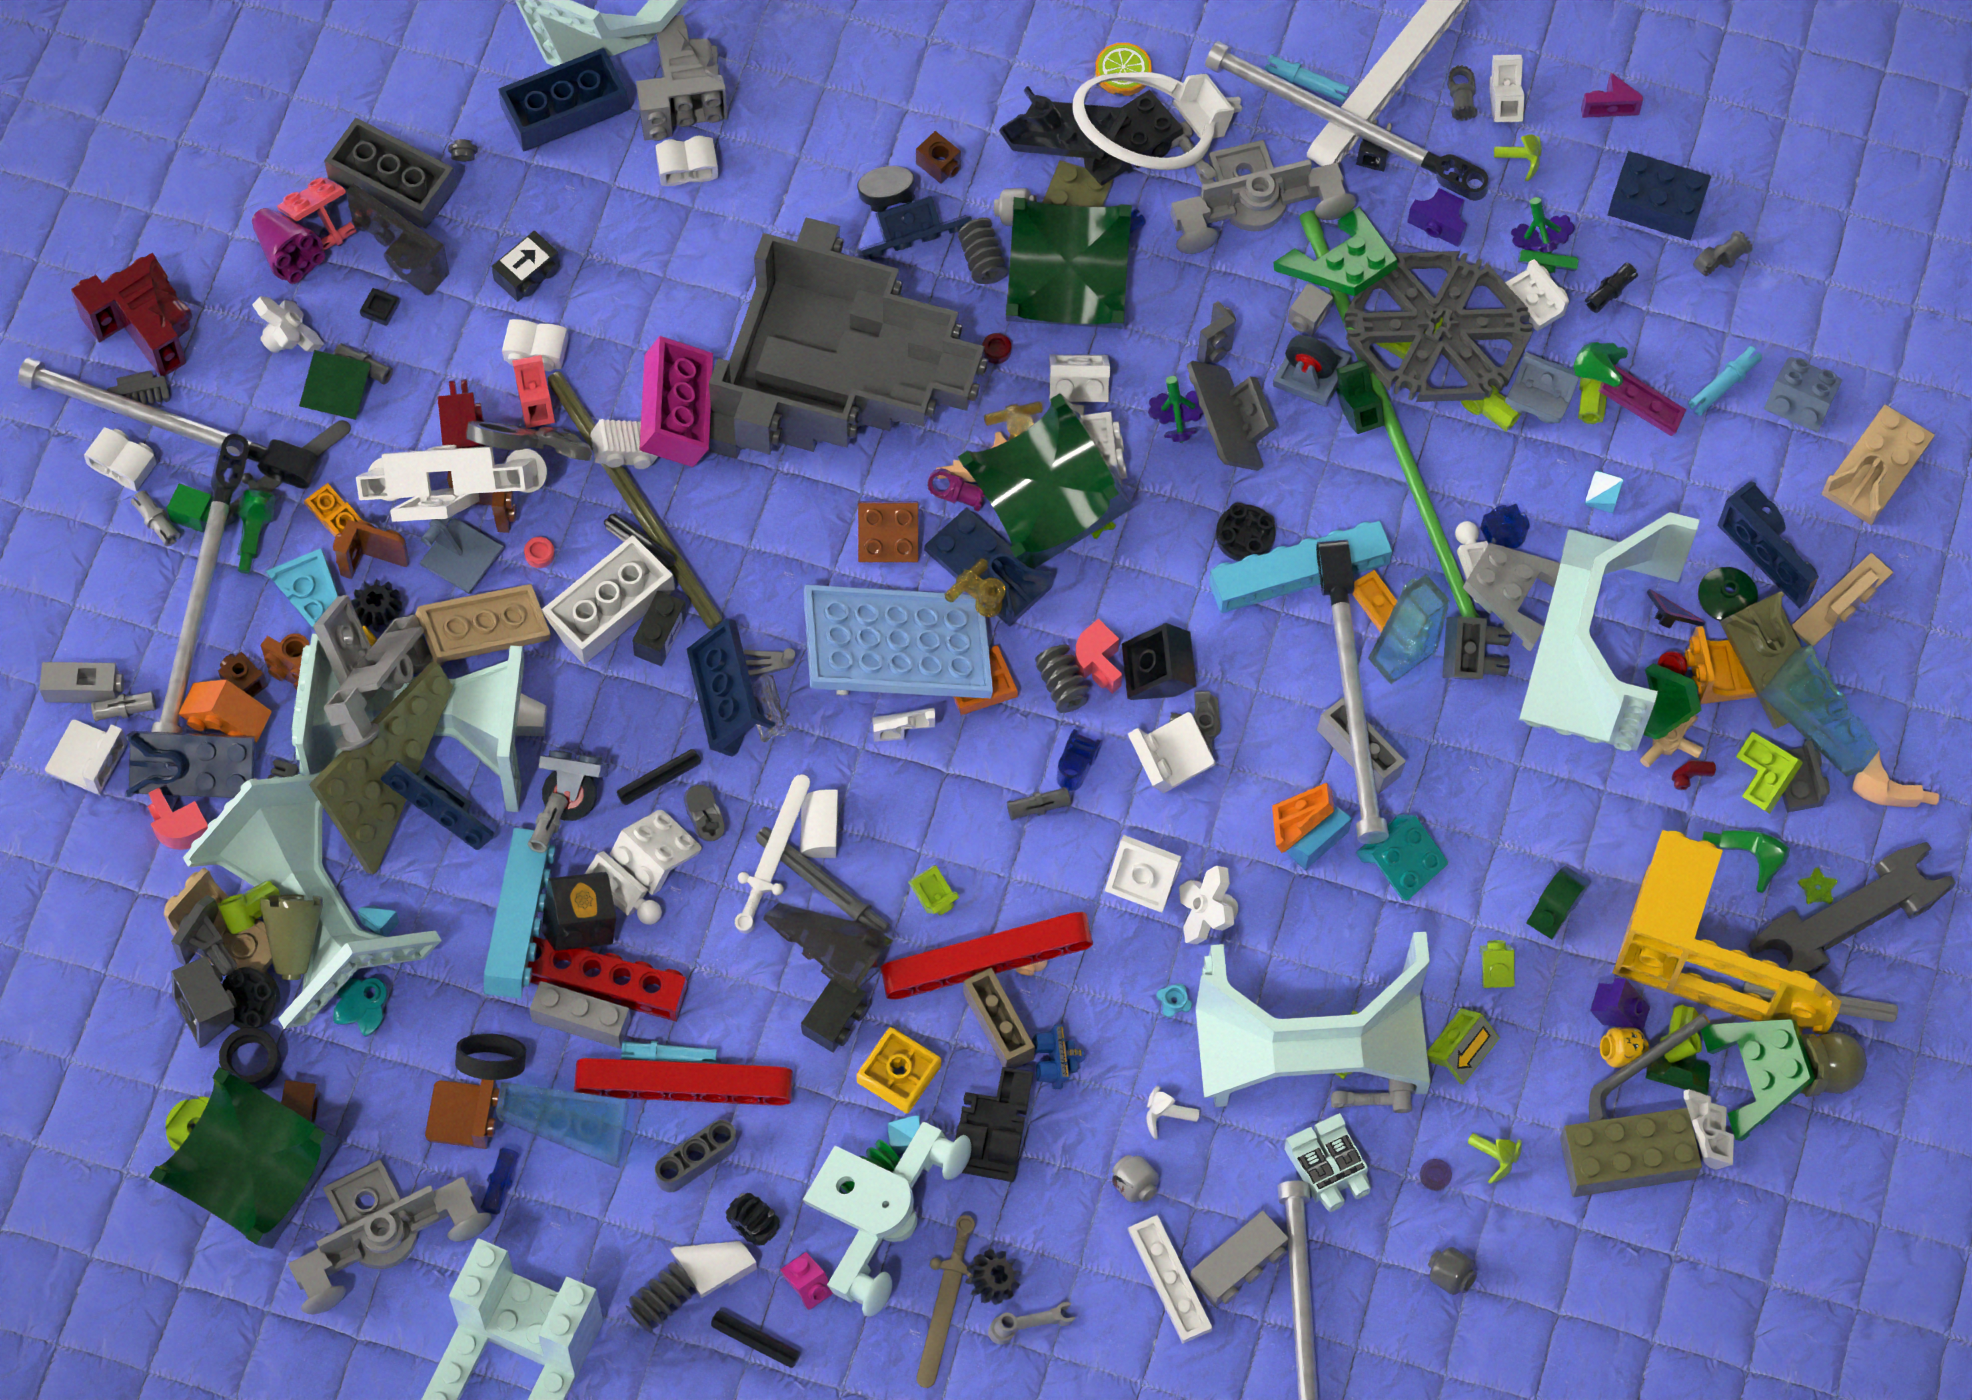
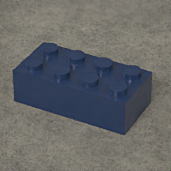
M604 47L498 89L501 108L523 152L629 110L627 91Z

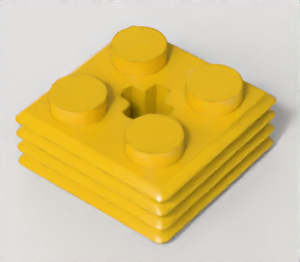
M889 1027L857 1072V1083L904 1113H909L940 1069L941 1057L895 1028ZM900 1066H904V1074L896 1075L893 1073V1067L898 1069Z

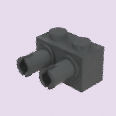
M1447 617L1443 678L1478 680L1483 679V674L1507 676L1509 668H1500L1497 665H1509L1508 658L1484 656L1485 644L1507 647L1510 644L1511 638L1499 637L1498 635L1506 636L1511 634L1504 627L1486 626V618Z

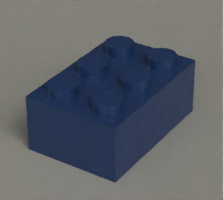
M1628 151L1611 200L1608 216L1691 241L1711 176Z

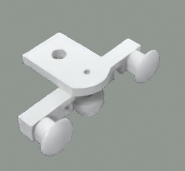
M442 445L428 448L426 451L384 453L382 458L377 459L371 464L368 472L356 477L359 500L382 499L395 501L399 498L413 497L390 510L392 522L446 519L479 502L478 493L505 491L530 493L537 491L546 480L547 467L545 461L537 452L527 448L515 450L508 456L505 464L495 465L493 448L491 446L457 449L456 445ZM451 471L453 488L431 491L429 472Z

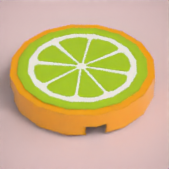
M1115 43L1107 46L1099 53L1095 62V77L1114 73L1152 72L1151 60L1147 53L1139 46L1131 43ZM1106 81L1099 83L1108 93L1114 95L1118 93L1123 94V96L1136 94L1147 86L1129 81Z

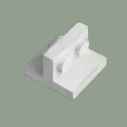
M1049 354L1050 402V399L1059 393L1069 402H1108L1110 377L1108 355Z
M1123 835L1105 891L1162 913L1171 888L1182 866L1180 862L1181 856Z

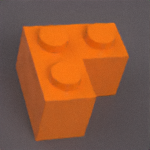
M226 679L193 683L178 715L186 719L187 725L197 731L216 729L221 730L226 735L255 736V743H257L272 711Z

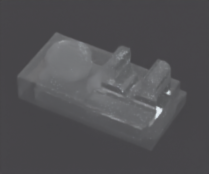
M763 674L752 684L754 696L759 699L762 705L764 716L768 720L776 722L773 728L756 724L761 742H767L774 735H788L794 728L793 725H787L785 722L789 712L781 709L780 698L773 675Z

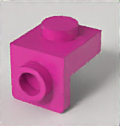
M807 1252L780 1269L784 1279L799 1294L804 1306L808 1310L833 1294L827 1286L829 1280L825 1272Z

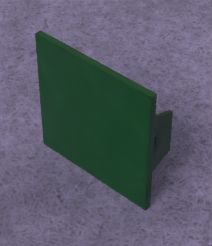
M314 350L299 407L356 420L366 388L371 363Z
M1696 1054L1674 1063H1670L1663 1055L1647 1066L1645 1078L1685 1090L1690 1089L1707 1096L1711 1065L1707 1062L1696 1060Z

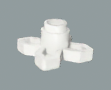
M260 296L252 304L259 316L269 323L263 329L261 341L270 351L278 353L280 350L293 349L298 344L305 351L314 352V350H319L324 345L317 333L302 323L304 314L295 302L284 300L278 305L271 298Z
M1215 866L1206 871L1203 883L1189 880L1180 885L1181 904L1192 909L1183 926L1186 943L1197 945L1206 940L1211 927L1223 931L1234 925V919L1238 913V903L1231 895L1225 893L1230 885L1228 868Z

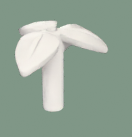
M1156 1086L1150 1094L1147 1107L1150 1108L1146 1116L1149 1132L1154 1139H1158L1156 1121L1160 1116L1197 1122L1199 1110L1173 1105L1175 1099L1164 1092H1160L1161 1087Z

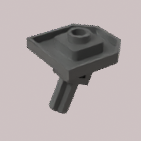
M206 895L195 904L190 913L183 917L179 930L171 942L177 959L181 964H189L197 952L202 956L209 957L221 975H230L237 968V963L225 948L224 940L214 926L219 911L216 900Z

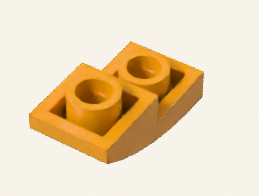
M326 483L304 500V504L335 538L338 533L342 534L348 519L355 522L362 520L348 502L345 503L329 483Z

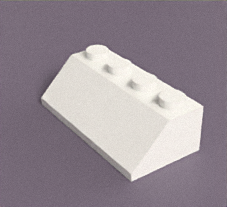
M632 535L545 606L542 612L564 645L585 665L646 614L657 591L669 595L675 590L673 574Z

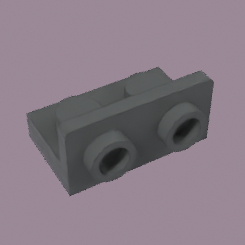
M1812 740L1805 741L1802 748L1785 750L1803 762L1782 794L1787 813L1823 806L1827 795L1830 793V786L1827 777H1823L1821 773L1822 759L1819 750L1814 749Z

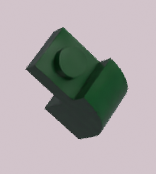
M1362 360L1337 368L1339 388L1336 389L1343 413L1352 429L1357 434L1384 426L1381 400L1372 391L1368 364Z
M1564 866L1557 872L1540 896L1539 902L1526 924L1551 940L1554 939L1569 913L1580 902L1591 882L1567 866Z

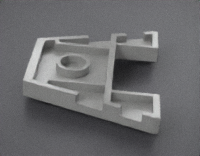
M1489 543L1465 582L1463 589L1489 614L1494 612L1505 623L1503 627L1510 634L1515 632L1523 640L1521 645L1531 652L1544 626L1518 612V609L1537 578L1555 587L1560 563Z

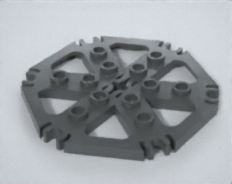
M1460 251L1393 253L1397 258L1398 268L1354 296L1344 317V327H1352L1354 330H1347V344L1361 360L1368 364L1369 369L1388 390H1390L1394 382H1396L1394 394H1398L1401 388L1409 389V400L1414 399L1416 392H1420L1416 402L1484 400V397H1491L1493 389L1489 385L1495 386L1499 391L1503 390L1504 385L1507 387L1531 339L1533 331L1532 324L1521 323L1529 321L1530 312H1527L1528 307L1487 262L1485 267L1480 270L1482 260L1478 258L1476 264L1469 265L1466 263L1467 253L1461 255L1460 261H1456ZM1441 268L1448 275L1436 298H1434L1410 270ZM1477 286L1487 287L1505 306V309L1464 310L1472 292ZM1383 289L1404 312L1365 313L1363 308L1373 290ZM1441 318H1443V325L1439 329H1437L1435 334H1433L1434 325L1439 323ZM1505 339L1512 344V349L1504 365L1499 368L1492 363L1473 340ZM1412 342L1399 369L1396 371L1386 369L1369 349V346L1373 343ZM1441 353L1467 381L1466 387L1434 389L1428 385L1427 380Z

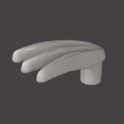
M791 648L785 649L784 652L746 649L743 651L744 655L765 658L762 660H746L747 666H768L748 670L749 676L764 675L788 669L795 662V651Z

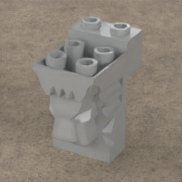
M674 16L661 32L656 33L662 78L636 81L644 141H659L666 137H673V126L687 127L694 123H715L722 119H728L725 84L723 76L719 73V65H717V46L711 45L708 39H689L684 16Z

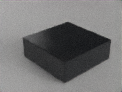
M372 288L360 309V315L387 326L400 304L399 298Z

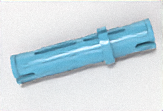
M1273 54L1270 55L1268 62L1277 65L1278 68L1266 64L1265 71L1287 79L1292 84L1296 83L1340 101V103L1345 102L1347 96L1336 92V90L1347 94L1349 93L1350 86L1304 69L1300 63L1295 62L1292 64Z
M1749 346L1735 361H1729L1725 365L1723 372L1693 399L1688 401L1690 409L1692 410L1697 404L1702 403L1694 411L1695 414L1701 416L1736 382L1740 383L1746 378V373L1762 361L1761 353L1758 352L1750 359L1749 357L1757 349Z
M623 1040L621 1060L716 1064L717 1049L658 1044V1041L651 1040V1043Z

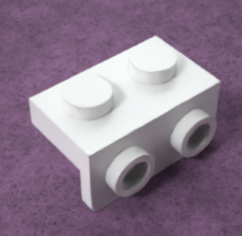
M1535 259L1528 263L1527 269L1505 282L1528 307L1527 312H1530L1529 323L1532 324L1537 332L1565 315L1569 304L1565 290L1555 284L1550 278L1547 269L1544 266H1540Z

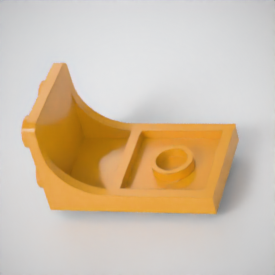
M1703 626L1696 627L1693 636L1689 638V647L1685 649L1684 654L1688 667L1692 669L1693 676L1691 679L1695 681L1698 687L1697 693L1700 704L1757 697L1729 640H1706Z

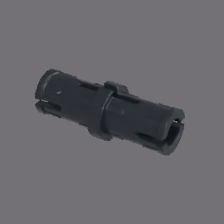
M1624 263L1613 275L1605 277L1598 289L1585 299L1587 307L1592 312L1598 313L1610 300L1618 298L1622 294L1624 287L1638 276V273H1635L1636 269L1631 264Z

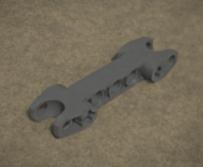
M1928 842L1903 848L1887 856L1874 867V870L1880 877L1879 879L1805 921H1802L1796 910L1775 919L1762 933L1755 937L1748 947L1753 954L1768 949L1780 950L1788 960V965L1783 969L1791 972L1794 970L1802 971L1811 977L1823 970L1831 962L1824 951L1900 908L1903 909L1909 919L1917 917L1929 910L1941 897L1953 889L1956 882L1952 876L1932 881L1925 879L1919 874L1916 864L1929 855V851L1932 849Z

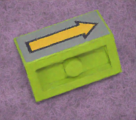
M1461 1008L1428 1049L1427 1059L1431 1063L1447 1067L1459 1084L1464 1085L1500 1038L1481 1013Z

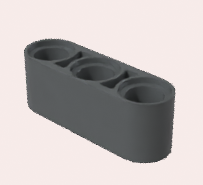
M726 1120L715 1121L661 1157L655 1165L658 1186L663 1191L675 1192L731 1155L737 1146L734 1126ZM725 1133L730 1136V1139L725 1143H718L714 1140L718 1134ZM694 1151H700L704 1154V1157L699 1161H692L688 1158L689 1154ZM667 1169H674L678 1172L677 1176L672 1179L664 1178L662 1173Z

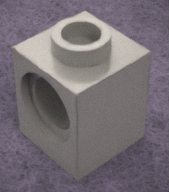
M1307 283L1290 307L1288 323L1295 330L1302 333L1306 332L1313 336L1331 311L1333 296Z

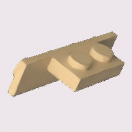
M1871 552L1791 625L1794 633L1810 648H1813L1841 621L1847 622L1855 614L1856 608L1862 602L1864 604L1869 602L1876 594V589L1893 574V571Z

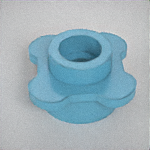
M1177 983L1168 986L1166 989H1159L1156 997L1161 1001L1163 1006L1162 1013L1166 1017H1173L1175 1013L1181 1011L1189 1012L1192 1008V1002L1187 999L1186 987L1183 984ZM1176 998L1177 1002L1173 1003L1171 999Z

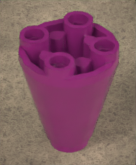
M268 208L260 209L254 214L252 218L253 229L275 276L281 280H287L290 284H296L316 265L324 261L323 244L316 233Z

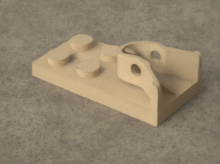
M1884 404L1835 474L1829 476L1821 495L1872 526L1933 441L1935 435Z
M532 584L418 606L415 614L420 626L424 630L423 633L432 654L433 662L438 663L440 666L446 661L510 649V645L525 646L549 641L551 636Z

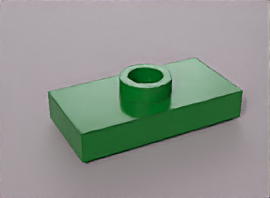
M1522 249L1519 252L1517 263L1528 264L1531 260L1535 259L1549 273H1555V269L1576 271L1579 259L1577 257Z

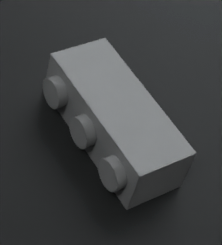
M1343 697L1321 714L1317 731L1354 768L1345 700ZM1366 721L1376 792L1379 794L1401 777L1406 761Z
M542 981L538 985L530 1006V1014L534 1023L619 1049L622 1048V1042L631 1023L630 1010L627 1007Z
M1262 1210L1193 1268L1190 1280L1214 1307H1217L1222 1301L1224 1304H1228L1239 1294L1238 1288L1246 1281L1248 1284L1253 1283L1262 1275V1268L1267 1263L1275 1264L1287 1253L1285 1248L1289 1238Z

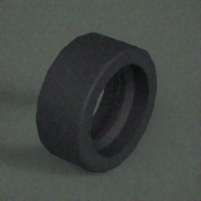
M255 1027L242 1028L231 1033L223 1041L219 1050V1064L221 1068L236 1074L258 1089H262L277 1077L281 1068V1055L274 1038L266 1031ZM247 1043L261 1044L268 1052L267 1066L261 1072L250 1076H243L237 1073L232 1066L233 1053L240 1046Z

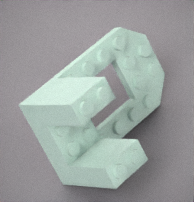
M478 1238L449 1294L458 1327L421 1400H460L488 1342L544 1365L528 1400H566L604 1322L597 1290L566 1276L558 1293L514 1274L507 1250Z

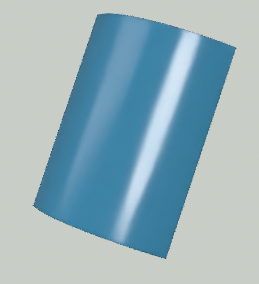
M1334 806L1335 811L1286 851L1304 870H1307L1349 832L1352 818L1343 810Z

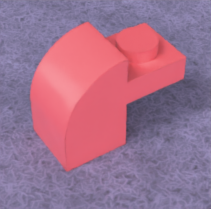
M538 355L513 360L516 384L526 428L555 423L542 356Z
M1099 618L1079 636L1075 650V665H1078L1080 668L1077 672L1078 675H1082L1085 679L1092 673L1095 683L1101 688L1106 687L1113 694L1121 687L1122 673L1108 659L1118 652L1119 638Z
M160 788L148 793L152 804L147 807L154 819V822L150 824L156 838L163 845L172 849H190L191 844L208 829V824L196 802L194 801L172 812Z

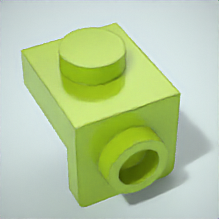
M936 865L931 866L908 881L926 913L942 915L954 907L953 902L959 898L957 892L951 891Z
M1490 940L1487 941V945L1479 946V952L1482 957L1483 988L1515 987L1514 949L1510 945H1506V941Z

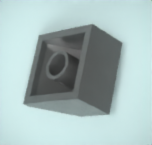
M207 956L171 971L172 997L199 1048L206 1046L234 1021V1008L237 1007L231 991H225L220 983L223 981L222 975L215 965L211 966Z

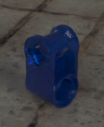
M1073 729L1058 762L1056 779L1061 788L1067 787L1068 791H1074L1081 787L1090 767L1097 759L1103 740H1092L1080 735L1079 730ZM1072 769L1075 770L1077 774L1068 775L1064 771Z

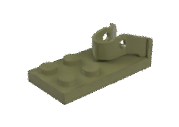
M1060 160L1042 203L1080 207H1104L1113 186L1114 178L1101 186L1086 168Z
M1782 591L1719 621L1774 730L1829 703L1781 608L1782 597L1785 596Z

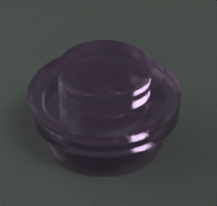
M1439 1159L1428 1160L1420 1170V1180L1430 1190L1439 1191L1446 1188L1452 1178L1449 1165Z

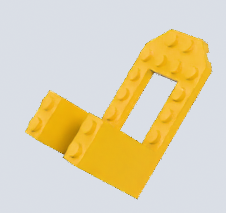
M1662 830L1651 864L1648 865L1612 974L1753 1022L1792 1019L1797 1022L1800 1034H1802L1803 1029H1813L1812 1031L1815 1034L1828 1033L1839 1012L1842 1001L1820 982L1810 978L1808 974L1802 971L1794 970L1791 972L1779 968V965L1769 960L1759 961L1750 958L1743 951H1729L1718 947L1713 941L1695 939L1723 850L1716 848L1714 844L1708 841L1698 842L1686 838L1684 834L1678 831ZM1687 961L1773 990L1775 993L1771 1001L1767 1002L1757 994H1743L1734 991L1727 984H1714L1703 980L1698 974L1690 972L1684 974L1681 971Z

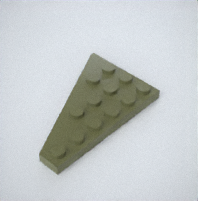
M431 662L371 722L379 725V733L371 743L360 749L343 750L309 784L366 873L374 875L377 872L407 800L382 782L380 778L396 762L401 763L414 774L419 771L453 688L438 663Z

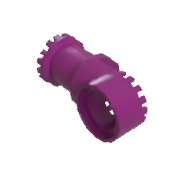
M943 468L934 470L928 479V490L935 497L952 503L958 501L973 506L974 510L979 512L985 496L980 487L964 482L963 478L955 476L949 470ZM943 475L948 478L950 485L946 490L941 491L933 486V479L936 476Z

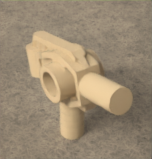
M1694 715L1689 721L1682 723L1663 738L1652 739L1653 746L1641 757L1640 762L1649 768L1661 754L1672 755L1677 749L1699 758L1703 747L1683 738L1686 731L1698 720V717Z

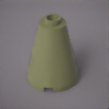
M271 895L269 900L265 897H260V908L275 973L282 974L283 980L301 979V974L307 973L323 907V898L313 895V900H304V895Z

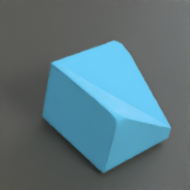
M1595 471L1584 505L1613 514L1624 479Z
M376 905L360 907L358 910L361 924L375 934L387 937L399 923L397 912L393 910L381 909Z
M919 1115L888 1122L889 1146L896 1154L905 1153L920 1127Z

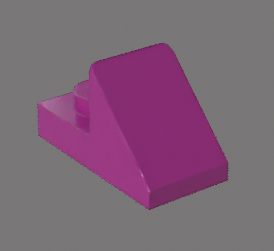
M1610 73L1607 92L1597 90L1584 94L1581 106L1582 118L1639 115L1643 96L1617 76Z

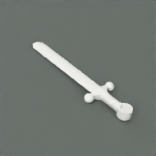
M797 775L792 780L754 877L749 876L746 872H741L738 875V881L741 884L749 883L752 887L743 912L735 918V926L743 934L750 933L754 929L755 923L753 918L763 893L772 891L774 895L779 896L784 891L781 884H772L771 881L810 786V779L806 775Z

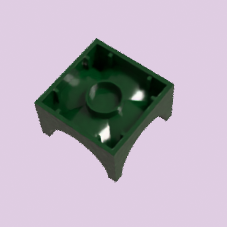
M1014 197L1006 321L1123 329L1132 205L1120 204L1111 207L1065 206Z
M1061 393L1050 399L1051 406L1045 415L1023 433L996 447L979 452L967 450L958 456L961 464L979 485L1002 522L1012 544L1010 549L1014 556L1027 567L1033 569L1134 508L1076 407Z
M218 1067L212 1077L214 1080L212 1094L199 1121L173 1156L162 1165L155 1166L149 1178L211 1212L246 1236V1239L254 1244L272 1249L337 1147L340 1139L236 1074Z

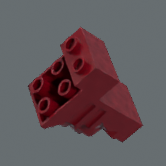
M153 252L146 257L136 259L131 266L121 272L111 274L104 282H101L95 274L89 279L81 280L71 289L80 318L99 343L125 328L159 376L165 377L186 364L179 338L189 330V321L193 316L190 308L178 299L176 291L169 284L167 274Z

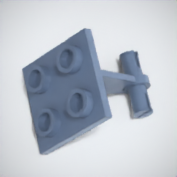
M453 516L446 519H432L429 523L430 528L421 538V541L431 548L421 560L420 565L470 594L504 547L455 517L453 518Z

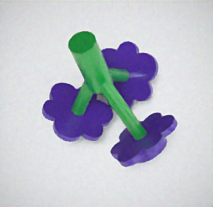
M1534 197L1530 200L1534 220L1530 227L1526 224H1519L1517 228H1513L1511 231L1513 236L1512 242L1515 246L1525 250L1534 251L1539 249L1540 252L1551 254L1553 250L1558 249L1557 245L1559 243L1564 244L1568 241L1569 235L1575 230V226L1570 222V217L1567 215L1561 217L1553 216L1550 220L1547 219L1544 215L1541 198ZM1536 227H1539L1542 240L1539 238V232L1535 230Z
M1169 376L1166 378L1168 395L1161 393L1157 398L1152 397L1149 400L1151 407L1148 410V414L1151 418L1158 419L1161 424H1167L1169 421L1176 422L1177 429L1165 432L1164 438H1172L1173 442L1183 443L1189 440L1190 435L1197 433L1196 428H1183L1182 420L1185 422L1191 420L1196 422L1204 412L1199 406L1197 393L1190 391L1186 397L1180 395L1177 377Z

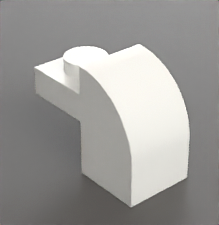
M1493 55L1492 77H1490V104L1494 122L1523 121L1522 55Z

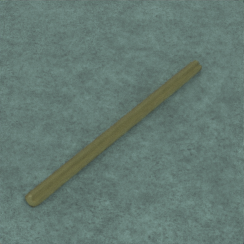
M557 371L549 375L548 384L593 451V442H591L592 437H590V434L595 427V423L563 374ZM600 463L648 537L674 556L676 562L670 571L708 629L712 630L722 622L721 615L624 467L621 465L611 468L606 464Z

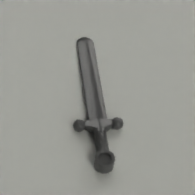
M344 420L338 421L302 448L319 456L350 432V424ZM244 473L242 477V482L249 485V490H261L267 493L282 483L266 475L256 482L250 473ZM241 497L230 504L225 525H230L234 522Z

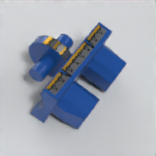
M1054 1025L1050 1032L1036 1033L1032 1039V1043L1035 1046L1034 1053H1049V1061H1039L1036 1065L1037 1081L1052 1083L1053 1089H1062L1063 1082L1069 1079V1073L1078 1072L1077 1063L1085 1060V1051L1075 1049V1041L1073 1040L1065 1042L1063 1025Z

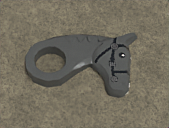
M468 422L466 438L476 443L509 450H523L525 448L544 449L548 445L554 447L556 453L569 458L585 461L592 459L590 446L565 428L544 427L537 431L535 429L501 423Z

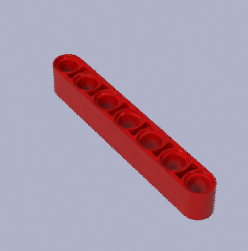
M1074 912L890 961L880 967L886 998L891 1000L903 999L963 983L964 980L989 968H992L994 973L997 974L1083 951L1093 945L1087 914L1085 912Z
M583 1058L576 1061L574 1093L579 1096L594 1098L782 1106L791 1103L793 1071L779 1066Z

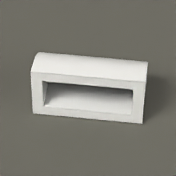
M838 790L810 792L806 794L801 807L800 853L806 858H836Z

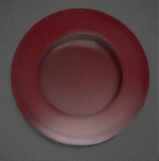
M994 333L984 339L982 346H985L984 358H987L988 362L1000 364L1009 359L1011 355V342L1008 337L1000 333Z

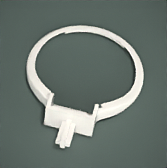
M1150 72L1114 73L1092 78L1078 88L1072 106L1078 126L1095 145L1122 161L1157 170L1181 169L1200 161L1206 155L1212 139L1224 137L1233 114L1242 110L1240 105L1241 98L1239 96L1225 98L1207 74L1188 76L1184 83L1166 75ZM1106 81H1129L1158 89L1176 99L1173 101V105L1201 140L1189 152L1169 158L1151 157L1127 150L1106 138L1091 123L1084 107L1086 93L1093 85Z

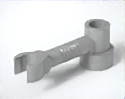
M1184 121L1179 123L1183 127V134L1172 141L1170 149L1178 146L1182 148L1184 153H1187L1194 146L1189 140L1192 137V129ZM1203 159L1193 164L1202 185L1215 182L1213 177L1217 176L1212 166L1204 162Z
M1390 1079L1388 1080L1389 1093L1367 1094L1334 1091L1331 1095V1107L1393 1105L1394 1113H1408L1412 1111L1411 1094L1414 1093V1084Z
M1063 1302L1057 1308H1053L1050 1311L1015 1317L1011 1313H1003L992 1321L988 1334L994 1343L1003 1345L1009 1343L1018 1330L1051 1323L1068 1326L1076 1317L1065 1318L1061 1315V1310H1066L1070 1307L1071 1303Z

